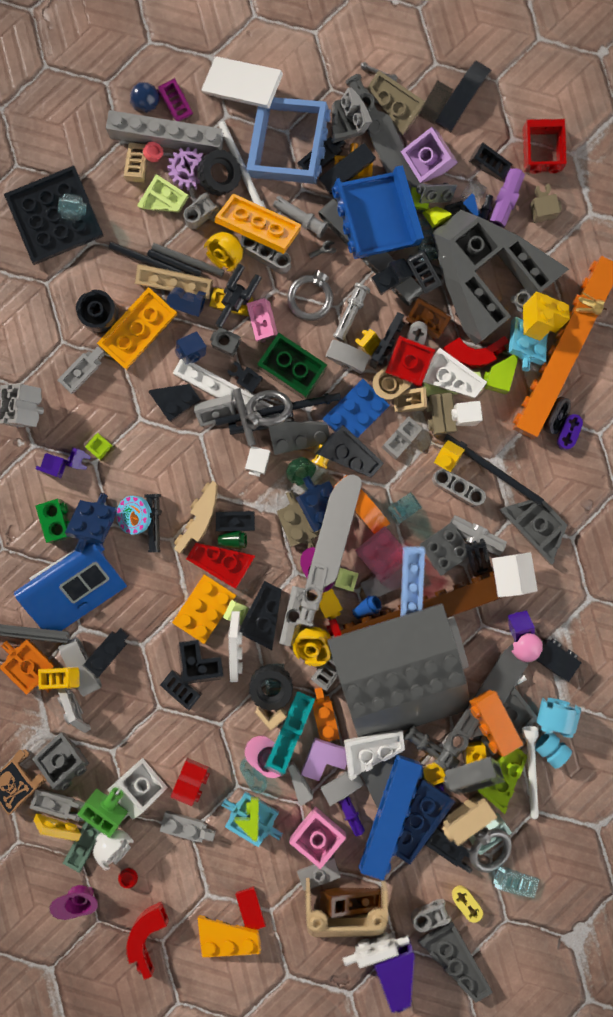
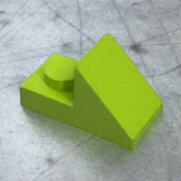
M251 797V802H247L246 815H250V817H234L236 824L253 841H258L259 797Z

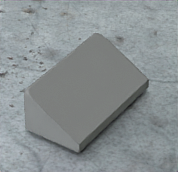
M231 395L196 403L194 408L200 427L216 423L215 419L236 414Z

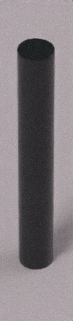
M151 249L147 253L148 257L198 277L202 275L201 270Z

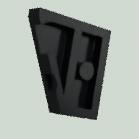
M190 384L148 391L169 422H172L201 401Z

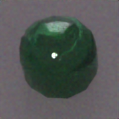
M296 458L289 463L286 469L287 479L292 484L295 483L301 486L305 484L302 480L309 475L310 478L313 477L316 472V465L308 458Z

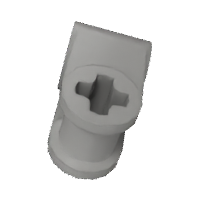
M208 193L202 194L184 210L186 226L189 229H198L207 220L214 217L220 210V207L211 201ZM192 215L197 216L196 220H189L188 218Z
M444 899L434 900L427 905L413 910L411 920L416 930L426 932L433 928L444 926L451 921V917L447 914L444 906L446 904ZM419 917H426L423 923H417Z

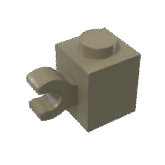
M549 184L545 186L546 192H541L539 186L535 188L537 198H534L530 204L533 223L556 219L562 209L561 202L557 199L556 194L549 195L551 191Z

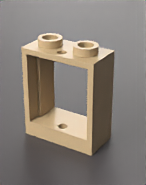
M478 792L445 815L442 820L444 825L441 827L450 842L454 840L457 845H460L498 817L481 793Z

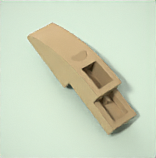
M214 481L208 482L201 491L203 492L201 498H196L190 506L192 508L190 513L196 516V518L191 519L187 523L185 534H180L174 542L176 545L174 549L181 554L192 539L197 542L202 540L211 523L218 494V484Z

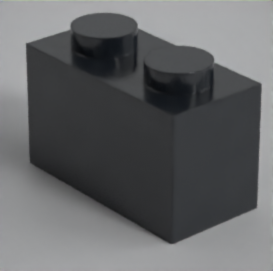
M553 638L551 641L544 639L542 642V652L536 661L563 680L569 682L582 663L577 660L578 655L570 650L566 652L561 649L562 644Z

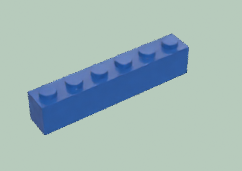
M399 754L395 757L358 866L362 874L384 881L385 876L390 872V861L392 855L395 856L398 844L396 843L398 837H401L404 831V819L409 816L411 809L409 805L411 799H414L416 796L417 781L423 775L422 765L417 760Z

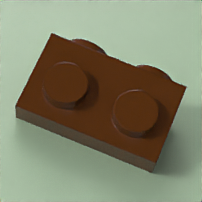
M419 297L405 320L408 321L409 326L417 321L425 323L427 325V337L439 339L452 316Z

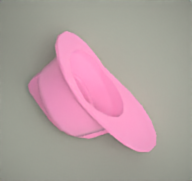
M257 736L252 738L245 747L246 760L252 767L268 778L281 776L264 768L274 742L265 736Z

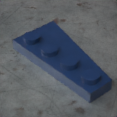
M423 777L410 806L409 816L403 824V834L401 837H398L396 843L398 848L395 855L409 865L455 803L453 797Z

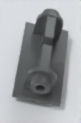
M421 183L416 188L417 193L421 195L419 203L451 202L457 184L443 183L431 185Z

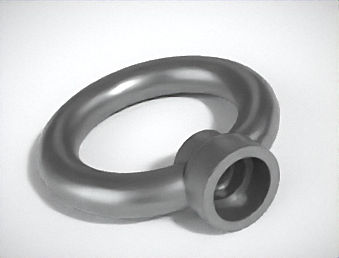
M316 270L314 275H305L293 282L289 288L287 300L289 308L294 315L302 320L315 321L324 317L329 312L333 303L332 289L327 283L329 276ZM305 283H313L324 290L325 303L315 313H305L296 305V291Z
M266 390L259 392L251 397L247 403V415L244 417L245 423L253 430L259 425H278L291 415L292 402L287 395L279 391ZM276 398L284 403L285 409L277 417L262 418L258 412H254V406L262 399Z
M486 826L474 834L475 841L470 849V862L472 866L484 873L499 869L507 861L511 853L512 843L509 835L501 829L489 830ZM492 837L501 838L504 843L501 855L490 864L480 863L478 851L481 845L490 843Z

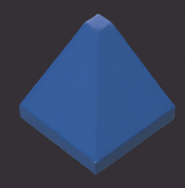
M472 193L463 203L473 215L480 217L477 201Z

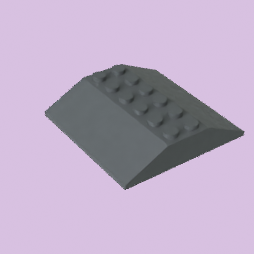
M442 604L327 639L358 737L399 729L404 731L412 725L417 727L465 712L470 704L468 686L460 656Z

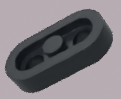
M564 397L556 399L544 423L546 432L557 434L560 431L571 408L570 399Z

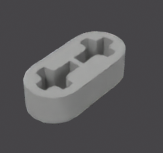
M420 321L414 322L410 327L407 339L424 345L427 337V325ZM421 329L419 337H416V331Z

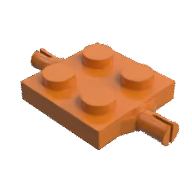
M26 639L15 649L8 641L1 645L9 655L0 666V669L26 695L39 685V669H53L56 666L29 639Z

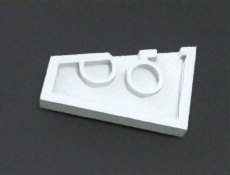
M441 348L433 356L423 381L424 383L474 399L487 383V381Z
M232 611L229 631L230 682H238L239 674L243 672V662H239V659H242L240 611Z
M399 729L344 740L349 779L353 780L357 777L356 775L364 771L367 772L373 768L372 766L381 761L385 762L404 751L403 731Z

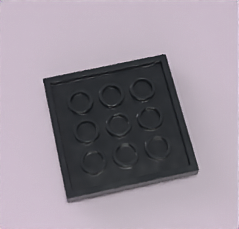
M74 165L4 194L33 265L104 237Z

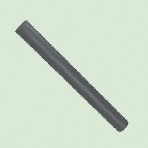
M152 244L151 250L217 276L223 277L225 270L159 244Z

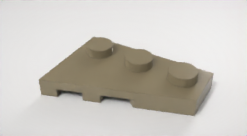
M378 70L368 88L385 112L391 117L401 134L405 136L424 107L425 101Z

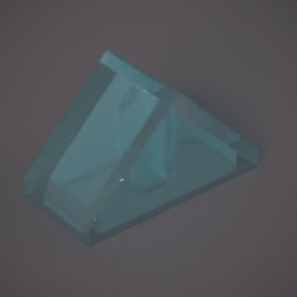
M412 492L389 506L387 511L396 524H400L422 507Z

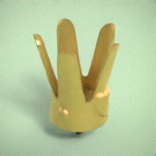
M584 292V295L593 300L583 297L578 298L580 302L592 307L577 308L576 311L600 315L602 310H607V308H603L604 300L594 299Z

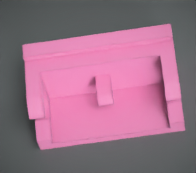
M263 298L247 303L256 341L264 343L267 339L274 340L278 333L270 302Z

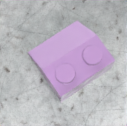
M433 127L429 128L401 151L420 183L443 175L458 163L440 133Z

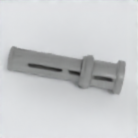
M280 196L276 198L278 201H274V208L301 223L305 230H311L317 234L318 238L323 236L328 227L327 222L323 223L315 218L313 213H305Z
M355 283L353 294L347 300L348 306L333 337L340 341L345 340L358 310L363 308V301L371 291L363 284Z

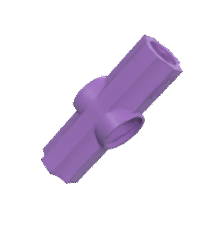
M510 168L505 183L496 198V205L489 222L502 228L507 224L510 212L513 210L519 197L518 192L525 177V173L522 170Z

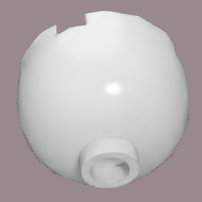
M116 829L110 838L101 832L96 837L97 842L93 851L94 858L104 870L110 869L109 864L113 862L116 865L131 848L128 844L134 841L126 832L120 829Z

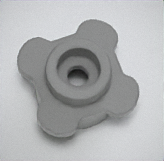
M521 289L517 295L511 297V302L517 306V311L523 312V305L531 296L525 289Z

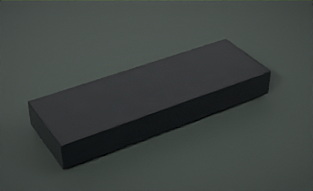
M363 143L319 177L318 180L331 195L333 194L332 187H334L337 178H340L341 183L351 180L374 162L376 157L366 144Z

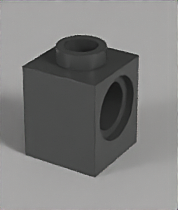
M218 328L217 331H214L210 338L214 349L233 358L242 341L240 336L223 328ZM222 338L230 339L227 345L220 344Z

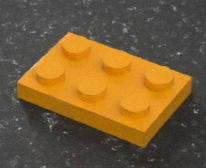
M204 574L172 623L205 644L224 616L231 600H234L237 595Z

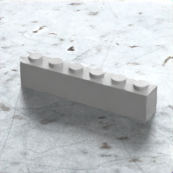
M112 110L108 112L106 131L112 139L142 144L156 142L161 147L178 150L182 148L184 151L189 147L191 152L196 148L198 153L202 152L203 154H208L216 149L222 150L224 135L221 128Z

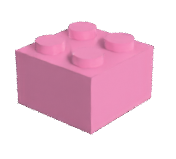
M315 806L290 836V844L321 869L346 839V833Z

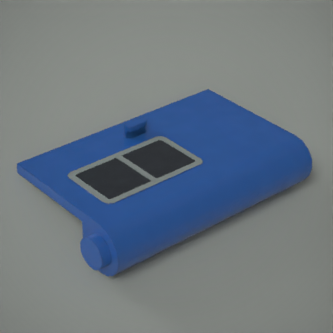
M95 542L86 543L82 553L74 551L14 591L17 601L41 629L62 631L127 587V584L105 558L103 544Z

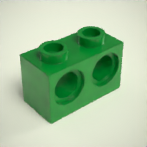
M54 499L35 505L46 543L70 538L65 534L70 522L66 514L68 513L66 502H63L61 499ZM55 506L57 508V514L52 517L50 515V509L51 507ZM60 524L63 531L60 535H57L55 528Z

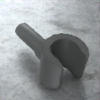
M325 241L322 248L309 254L310 258L325 252L334 254L337 249H329L334 242Z

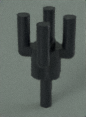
M241 264L237 265L224 289L225 296L221 303L225 308L215 323L219 328L223 327L231 311L238 312L242 305H246L262 279L259 275L255 274L247 289L240 284H236L245 269Z

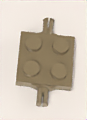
M293 490L290 493L286 492L285 494L290 504L276 512L290 547L306 543L307 548H316L313 540L319 536L320 530L313 532L296 500Z

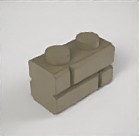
M452 392L433 394L428 397L426 412H430V420L427 421L428 430L432 431V436L457 432L456 421L452 420L451 410L454 409Z

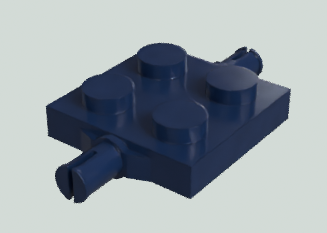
M309 475L302 479L307 490L304 494L296 497L313 532L321 529L333 487L330 481L314 486Z
M100 493L97 502L80 500L65 531L68 537L79 540L75 548L77 552L82 553L86 543L95 542L103 544L117 514L116 507L104 505L108 498V495L105 493Z

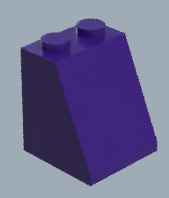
M409 937L410 945L400 947L397 951V956L374 963L391 1013L403 1012L411 1006L415 956Z

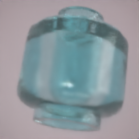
M65 193L62 198L59 197L58 213L61 214L63 219L79 221L82 215H86L87 204L83 203L81 196Z

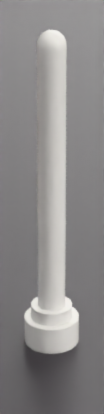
M525 726L522 728V737L527 742L531 818L535 820L539 817L535 741L538 738V728L535 726Z

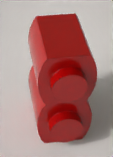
M187 758L170 797L189 806H193L194 801L198 803L203 792L199 790L201 784L206 785L210 775L207 772L209 767Z

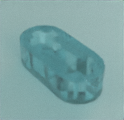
M245 757L240 764L242 775L254 793L264 792L267 787L266 777L254 767H252L253 774H251L249 769L245 770V762H248ZM254 776H256L258 781H263L262 788L254 787Z

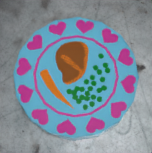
M128 496L119 503L116 514L117 522L125 533L139 534L148 528L151 523V508L148 502L140 496Z

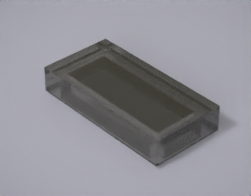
M437 80L418 115L435 124L454 89Z

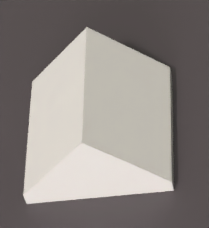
M531 552L492 558L498 597L523 595L537 591Z

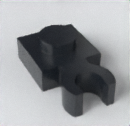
M234 362L233 365L238 370L236 372L228 370V374L231 377H238L239 379L236 383L253 394L263 380V377L249 367L243 371L241 365L238 362Z

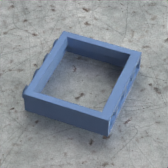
M274 97L269 109L258 106L246 168L250 177L317 184V178L322 171L320 161L325 155L323 144L324 140L328 138L327 122L331 120V110H329L327 102ZM270 109L318 113L309 170L260 166Z

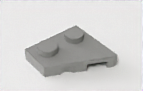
M69 688L57 689L59 693L58 701L65 710L64 719L67 724H71L84 733L91 730L90 725L82 720L81 714H83V711L73 692Z

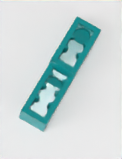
M299 691L296 692L264 766L265 769L281 776L285 774L314 704V698Z

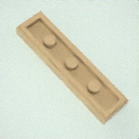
M138 264L135 284L167 291L180 287L186 292L193 294L202 291L206 292L205 299H210L213 280Z

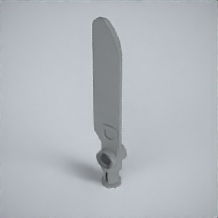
M356 475L344 477L330 494L305 590L303 591L300 605L302 610L300 618L296 621L297 623L311 627L314 626L313 619L315 611L319 609L323 589L337 578L362 486L361 479ZM310 590H315L318 594L315 601L308 599V592Z

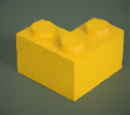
M537 291L523 305L524 335L539 341L550 331L556 333L570 320L568 304Z

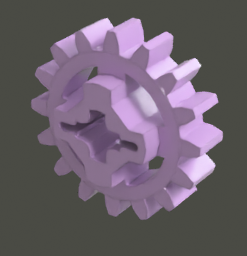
M187 147L186 151L180 148L179 154L173 153L174 159L169 158L171 165L167 166L170 172L168 175L170 179H173L174 185L179 183L180 189L186 186L187 191L190 190V186L197 189L196 184H200L196 176L198 173L197 168L204 155L202 152L198 154L196 148L193 152L190 151L189 147ZM185 164L190 168L191 174L187 171Z

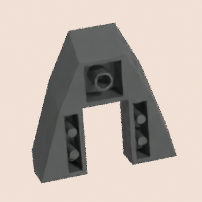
M463 210L457 212L432 232L443 279L462 328L475 345L511 317L476 274V271L494 256H499L530 296L536 291L541 293L569 270L520 236Z

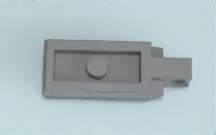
M99 346L92 353L90 351L83 353L62 374L58 381L71 394H74L101 365L100 360L106 353Z
M165 811L160 832L195 842H203V839L213 841L216 833L215 830L208 829L207 824L203 823L202 820L170 811Z

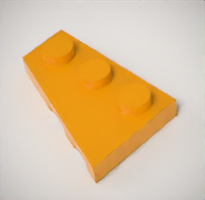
M202 915L197 917L202 958L260 954L261 944L258 930L239 925H229L221 920L207 919L206 916Z

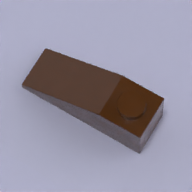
M332 888L320 890L319 910L330 918L381 909V888Z

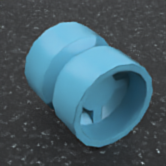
M546 732L536 742L535 750L542 757H546L547 762L553 768L558 769L570 758L572 750L565 743H559L560 738L554 733Z

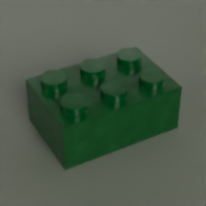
M281 333L277 334L257 364L260 371L304 400L309 397L327 370L326 363Z

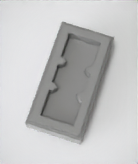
M334 857L329 858L321 869L313 864L297 870L304 891H306V878H310V889L341 878Z

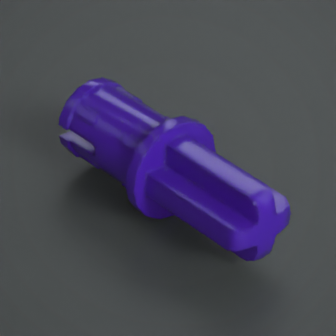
M347 796L338 801L344 812L345 821L348 820L354 835L358 837L364 834L365 829L358 817L359 812H356L350 797Z

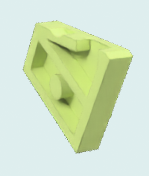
M156 174L137 206L147 210L180 213L189 195Z

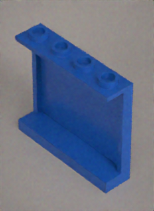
M403 165L396 166L391 173L342 183L340 178L336 179L334 187H332L333 197L337 198L338 214L344 222L343 232L348 236V249L350 253H353L354 259L420 245L424 235Z

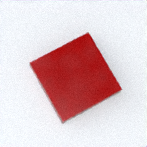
M399 336L385 373L421 387L436 350Z

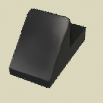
M403 258L390 262L386 269L371 277V280L379 293L383 295L414 276V273Z

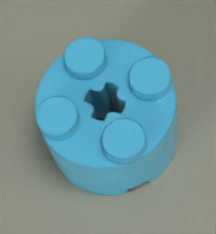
M542 698L537 723L542 726L541 730L544 732L553 733V731H556L565 737L573 738L577 731L582 709L575 705V708L569 706L570 702L548 698L546 701L545 698Z

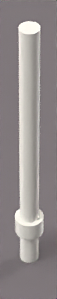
M220 122L218 124L219 128L223 130L224 139L230 152L240 163L241 176L253 202L266 208L246 170V166L226 122Z

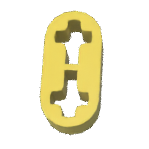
M456 886L452 891V898L455 904L470 922L480 921L483 911L479 903L465 886ZM459 892L464 894L467 900L465 903L461 898H458ZM470 905L476 910L477 915L470 914L471 912L468 908Z

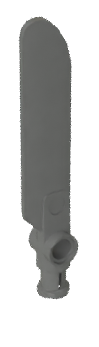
M361 74L351 76L345 83L354 89L363 102L369 105L366 108L372 123L367 128V132L385 172L391 173L396 166L403 165L410 191L412 187L417 188L421 183L401 153L404 146L391 117L376 109L374 97L369 93L368 89L364 88ZM416 209V212L418 214H421L424 212V210Z
M513 644L500 655L474 698L487 690H491L497 693L502 704H504L530 663L522 662L511 652L514 650ZM470 704L453 731L447 735L446 742L442 747V753L438 759L433 761L444 770L450 769L449 766L454 758H458L460 753L467 748L470 738L483 735L479 728L481 724L478 718L476 719L471 713ZM456 736H459L461 739L458 747L453 745V739Z

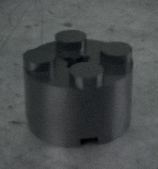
M95 289L84 293L76 303V313L79 320L88 330L94 333H107L118 321L119 309L116 303L102 290Z

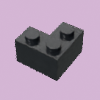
M199 640L179 642L178 655L182 685L216 681L223 678L221 657L201 659Z

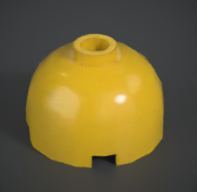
M216 233L204 244V248L207 246L208 251L206 255L210 261L218 268H228L226 270L228 272L233 271L242 259L243 249L237 236L230 233Z
M308 627L302 630L296 637L293 644V652L298 659L301 657L305 660L306 665L314 667L323 666L332 655L327 641L331 637L325 630L319 627Z

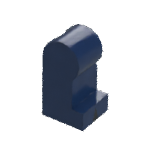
M176 287L167 296V304L175 310L199 317L204 309L206 292L198 291L197 294L186 292L180 287Z

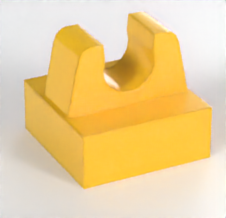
M363 330L362 334L364 337L361 340L357 338L355 341L363 352L371 356L378 348L381 340L373 330Z

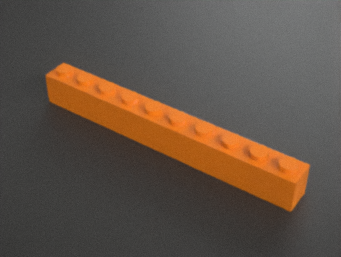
M603 256L597 261L594 260L588 271L591 273L588 278H584L580 286L582 291L580 295L577 294L572 302L574 307L572 311H569L570 320L565 323L563 329L560 328L555 336L557 341L555 345L550 346L546 354L549 357L540 366L538 379H534L530 386L532 392L530 396L524 398L521 404L524 408L521 414L517 413L513 420L515 424L513 430L533 440L538 437L598 316L594 315V313L576 311L577 308H592L580 302L578 298L583 297L593 300L584 295V292L594 299L604 300L605 302L613 286V261Z

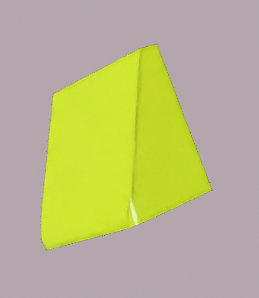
M438 206L422 213L432 228L444 224L452 216L450 212Z

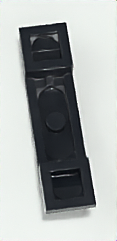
M475 60L455 88L435 123L451 133L492 70Z

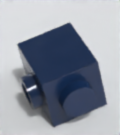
M196 331L177 340L175 353L186 365L195 363L201 357L206 356L207 346Z

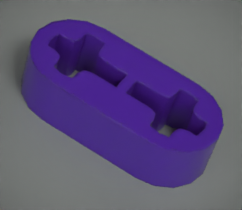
M572 414L566 417L557 437V445L560 449L569 450L575 446L583 426V420L579 415ZM575 419L577 426L570 430L571 423L569 421ZM570 434L568 441H570L571 444H567L565 446L564 441H562V439L566 438L567 435Z

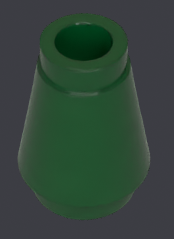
M237 531L219 535L218 545L242 550V548L247 547V534Z

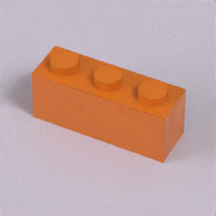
M487 690L469 701L471 713L476 719L478 718L481 724L479 728L483 735L487 736L490 742L488 743L489 748L494 754L504 757L523 745L495 691Z

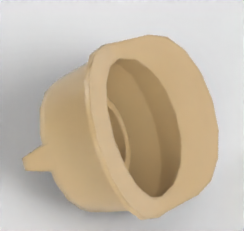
M386 366L374 376L372 383L375 393L380 398L387 400L398 397L412 383L386 374Z

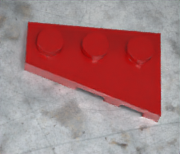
M195 543L186 560L236 589L256 556Z

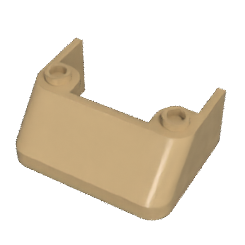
M306 878L308 933L316 938L382 935L388 923L386 880H381V909H374L369 914H353L330 918L322 911L311 910L310 878Z

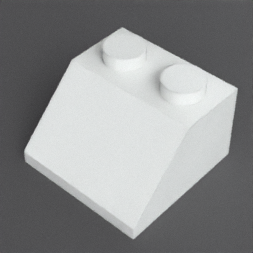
M142 758L107 790L110 793L112 788L118 787L116 795L120 790L123 791V797L118 803L128 811L127 814L133 820L142 814L168 787Z

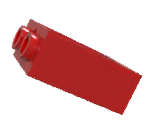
M565 119L526 120L523 126L524 172L538 174L549 171V173L555 174L564 169L567 164ZM556 134L557 161L531 162L530 135Z

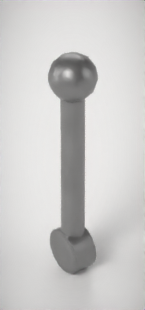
M362 62L360 65L362 70L367 69L374 73L378 72V69L368 66L366 62ZM382 72L394 81H397L396 74L389 75L385 72Z

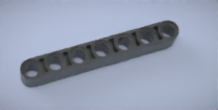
M331 199L318 212V215L323 222L328 223V227L348 246V236L343 232L344 222L337 210L338 203ZM387 252L360 258L375 274L386 269L390 262L395 261ZM412 277L391 289L407 306H410L423 293L420 285Z

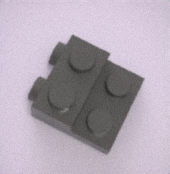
M64 732L58 734L32 758L52 789L55 790L69 788L72 785L71 780L75 776L83 775L87 770L86 766L89 764L80 749L75 748Z

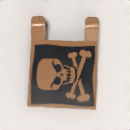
M26 749L19 750L0 770V805L8 815H11L38 787L47 781L43 774H38L32 781L21 767L20 763L30 755Z

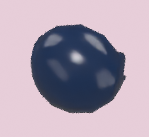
M137 83L130 92V104L135 111L139 110L148 113L154 110L159 103V92L150 83Z

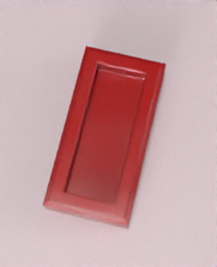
M255 886L236 892V899L245 927L254 930L266 927Z

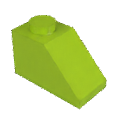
M513 354L492 366L488 372L485 371L483 379L487 383L484 389L506 395L510 391L518 356Z

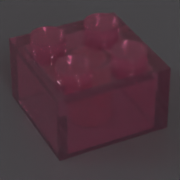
M386 526L355 550L356 555L380 584L403 566V546Z

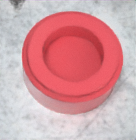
M148 142L143 149V154L147 160L158 162L163 156V149L156 142Z

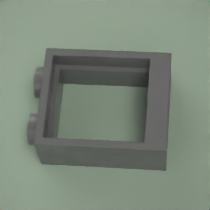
M491 757L446 770V777H444L446 788L458 795L505 782L499 762Z

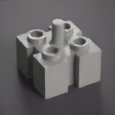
M24 384L1 385L0 424L12 427H37L39 414L42 415L44 413V408L37 406L42 400V389Z

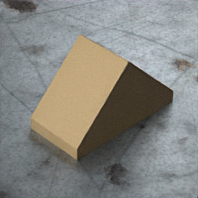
M426 387L406 390L394 398V412L424 411L427 408Z

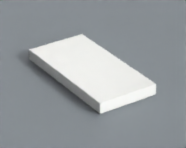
M215 56L201 91L205 95L269 109L283 73L278 69Z

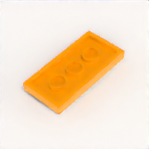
M232 194L215 216V223L282 254L286 252L300 232L302 225L236 194Z
M148 287L97 344L127 370L177 316V312Z

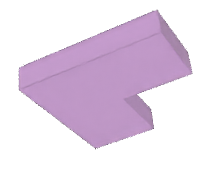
M314 738L302 767L301 775L320 781L326 764L345 770L347 765L345 747Z

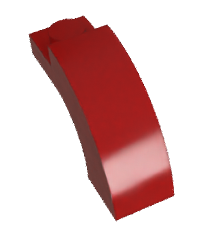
M503 336L486 348L474 349L467 346L459 337L442 350L467 368L477 369L494 363L497 360L496 356L506 350L505 346L509 341L506 336Z

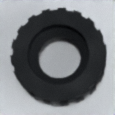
M216 149L211 151L198 164L197 177L200 185L204 187L206 192L208 191L212 195H226L239 185V181H241L242 170H240V163H238L237 158L232 153L226 152V150ZM216 163L224 165L227 169L228 177L224 182L215 181L211 175V168Z
M267 664V666H261L251 677L249 685L251 700L263 710L276 711L281 707L283 708L286 703H289L290 697H292V677H290V673L285 668L278 665ZM267 679H275L280 683L281 690L275 696H268L262 691V683Z

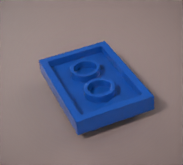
M362 379L322 420L327 422L334 432L342 424L358 438L390 405L383 398H380L374 389Z

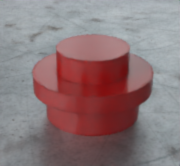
M132 868L123 869L118 876L119 884L126 889L134 887L138 881V874Z

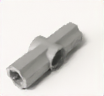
M456 515L450 521L467 543L473 545L472 542L476 541L479 543L480 539L484 538L488 552L500 557L504 551L507 542L489 533V530L475 523L471 524Z
M292 586L279 641L280 644L293 647L294 641L299 634L301 624L291 621L288 615L291 611H296L299 615L301 614L302 606L300 605L305 588Z

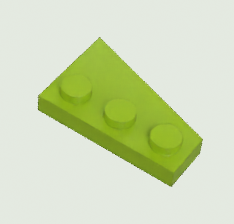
M519 748L504 757L499 756L496 760L499 762L505 782L477 790L504 814L507 811L510 798L513 796L517 780L520 778L527 761V755Z

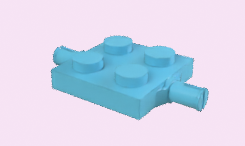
M515 317L511 320L509 353L522 359V370L527 372L530 371V362L543 365L546 362L548 334L541 341L524 335L523 319Z
M245 791L240 801L236 804L225 798L221 806L231 811L225 828L258 848L263 839L268 835H271L278 841L280 840L283 833L273 828L274 820L279 814L278 810L259 799L258 841H253L236 824L234 817H250V815H246L247 802H251V797L255 796Z

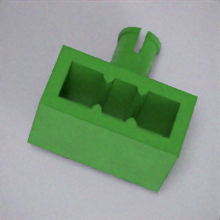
M118 787L112 788L108 796L96 788L77 814L109 838L128 813L126 809L117 804L123 797L122 790L116 795Z

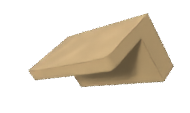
M257 706L255 713L272 730L286 718L287 711L284 707H281L269 715L265 709L263 710Z

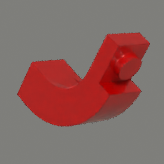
M162 901L150 906L140 914L127 940L129 964L136 962L137 971L139 974H142L144 980L151 978L155 970L146 948V939L153 932L165 928L169 921Z

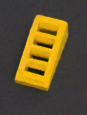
M78 667L38 670L39 689L74 688L80 686ZM47 673H49V685L47 683Z

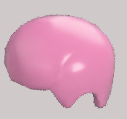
M525 634L518 642L513 643L514 650L511 652L522 662H532L539 658L543 644L541 639L535 634Z

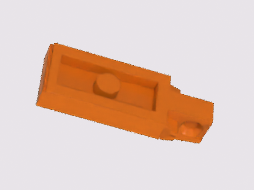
M317 687L315 688L316 699L312 707L319 738L327 742L340 739L331 699L329 696H324L323 688Z

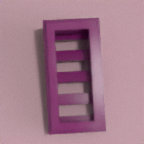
M175 78L158 86V91L175 121L180 122L193 115ZM174 88V92L169 95L166 94L167 91ZM178 95L179 98L170 102V98ZM179 102L183 103L182 105L174 109L173 105ZM184 108L187 110L179 116L176 113Z

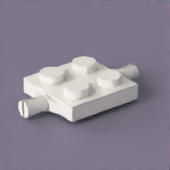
M384 932L382 935L377 936V938L359 941L355 945L356 952L353 955L343 957L345 966L357 962L359 968L397 956L398 949L408 944L410 945L408 936L395 939L392 932Z

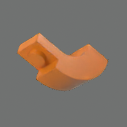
M360 489L355 514L377 536L390 522L365 492Z

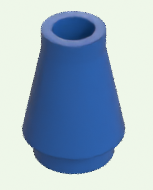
M368 596L352 610L355 618L360 619L361 617L377 614L382 609V603L377 596Z

